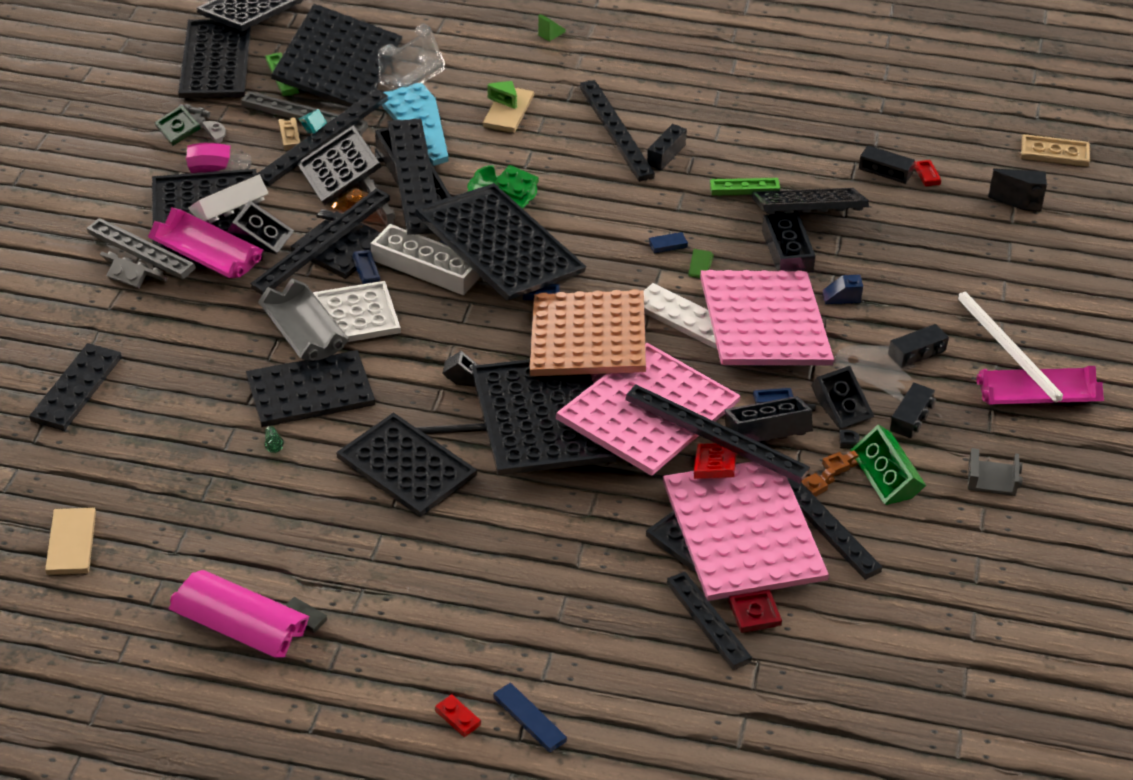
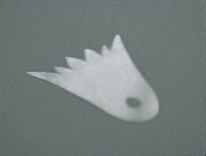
M848 346L838 351L835 356L836 364L840 369L851 366L856 378L882 389L899 401H902L904 397L897 388L905 389V387L898 380H912L902 370L911 369L916 366L911 364L900 368L888 355L889 346ZM855 356L859 361L857 363H850L848 357Z

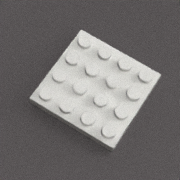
M385 281L313 292L349 338L348 342L401 333Z

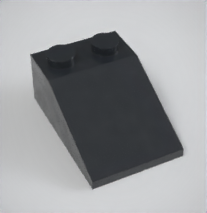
M993 168L988 198L1024 211L1041 212L1047 188L1046 172Z
M249 201L234 219L227 232L263 249L265 252L276 255L293 234L294 230L252 201Z
M851 366L816 377L811 384L819 404L839 430L874 418V414Z

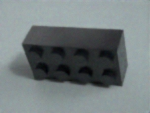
M798 211L794 213L764 214L762 233L776 270L814 272L816 255Z
M798 396L725 409V427L762 443L775 438L785 439L791 435H805L807 432L813 431L812 409Z

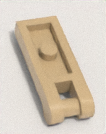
M290 118V120L286 121L280 119L278 121L284 151L290 150L300 143L296 119Z

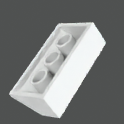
M259 174L200 199L188 208L197 218L213 223L219 220L218 216L224 214L227 217L235 213L234 209L239 208L242 210L249 201H254L257 204L265 200L264 196L269 193Z

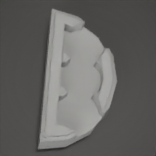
M215 121L202 122V127L215 143L223 141V138L226 136L224 125Z

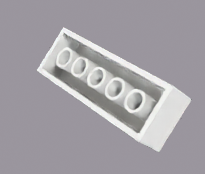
M389 224L371 242V253L375 262L464 295L481 277L448 245L418 234L407 235L405 229Z

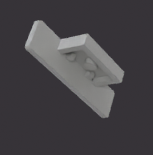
M101 251L100 253L106 261L112 263L106 275L110 279L140 289L146 275L164 282L167 281V278L163 275L164 272L154 267L152 270L141 262H138V264L133 263V260L127 257L119 258L117 254L110 251L108 253Z

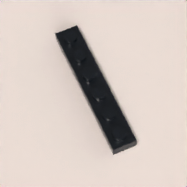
M686 571L667 578V585L731 669L736 670L750 664L752 656Z

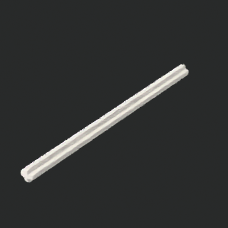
M967 292L959 293L958 300L1054 402L1062 401L1063 394L971 296Z

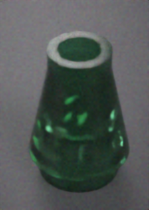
M270 426L265 429L264 447L271 453H277L281 451L284 441L276 431V428Z

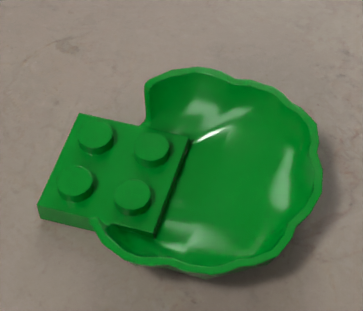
M493 165L484 166L478 169L474 177L470 179L467 184V192L495 183L524 209L537 195L538 188L536 185L539 182V177L511 165L500 176H497Z

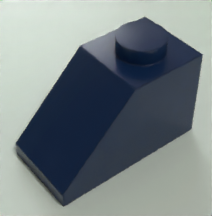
M842 275L822 290L825 304L861 303L863 283L860 275Z

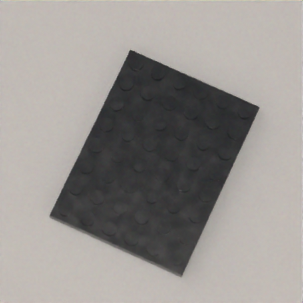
M313 4L272 72L271 79L343 106L351 107L370 92L377 89L403 36L321 5Z
M256 169L152 176V226L154 221L166 223L172 207L195 216L188 207L200 199L257 176ZM239 208L234 209L235 213L227 217L224 214L218 216L219 220L209 224L227 232L234 219L242 210ZM153 240V244L194 263L195 266H204Z
M495 183L416 208L414 213L507 301L585 272L587 267Z
M530 360L471 366L497 475L616 462V454L556 419V413L593 385L591 374L530 376Z

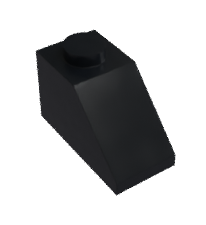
M459 351L445 361L442 374L456 385L475 387L471 366L478 364L465 353Z

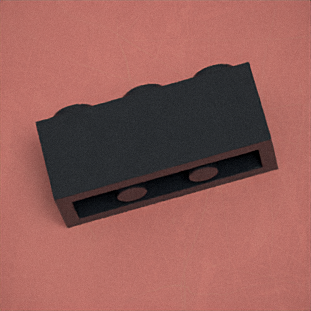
M671 124L647 149V162L652 168L662 171L686 146L687 129Z
M867 145L860 155L858 169L906 184L913 174L915 159Z
M937 324L891 340L888 355L902 368L946 351L949 337Z
M913 382L892 416L890 431L908 438H912L915 432L918 433L922 420L925 421L927 419L929 409H933L935 405V390Z

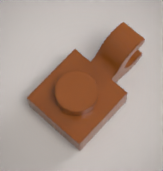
M850 451L845 455L838 452L823 458L822 464L826 469L831 467L836 472V474L832 475L833 477L850 470V467L858 465L855 458H858L859 455L855 451Z
M830 467L821 476L814 473L803 479L801 483L816 497L828 490V484L835 481L832 475L836 474V472Z

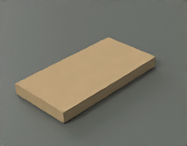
M515 88L517 92L516 109L494 101L483 121V127L515 133L534 97V91Z
M1022 134L1021 159L1089 167L1090 142Z
M95 508L54 509L45 569L46 575L89 573L96 518Z

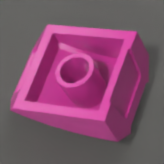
M219 143L187 145L186 161L191 173L216 172L226 169L230 158V145Z

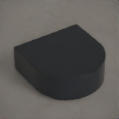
M839 431L840 448L852 449L860 440L859 434L855 431Z

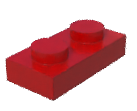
M452 694L435 706V712L464 738L481 726V720Z

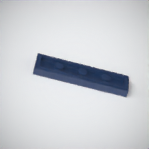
M511 682L493 693V698L549 753L567 742V736Z

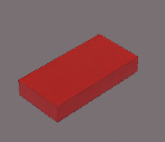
M931 160L915 162L914 168L925 187L941 185L942 180Z

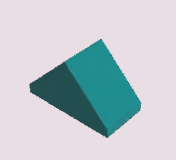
M319 109L299 118L307 134L315 133L327 123Z

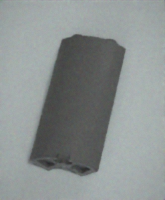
M291 278L283 292L267 287L258 301L300 359L320 360L340 351L349 341L343 330L310 288L303 282Z

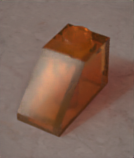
M355 188L335 201L332 207L345 212L367 196L368 193Z

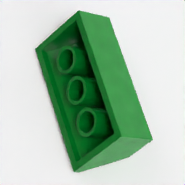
M879 424L850 450L855 451L859 455L858 458H855L885 505L912 499L926 487V484L893 434Z

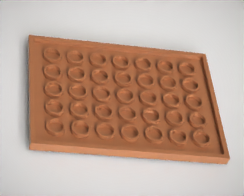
M644 290L534 294L530 376L646 372Z

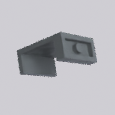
M971 448L968 462V490L1016 496L1017 489L1022 486V476H1019V474L1022 473L1023 463L1019 462V454L1015 453L1013 465L979 461V449Z

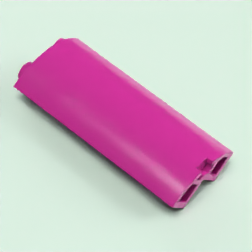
M173 207L166 223L154 221L148 238L228 278H238L246 274L260 261L263 249L183 210Z
M1096 366L1040 369L1063 394L1062 401L1054 402L1025 370L987 371V369H982L976 376L977 385L981 387L983 402L989 405L1104 401L1103 382H1097Z
M205 570L191 573L178 591L172 594L169 610L273 657L286 656L292 637L303 636L309 616Z

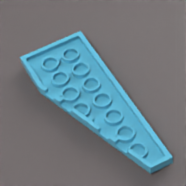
M415 83L411 86L384 92L388 95V101L381 106L393 120L422 119L431 164L435 166L449 162L436 99L422 83Z

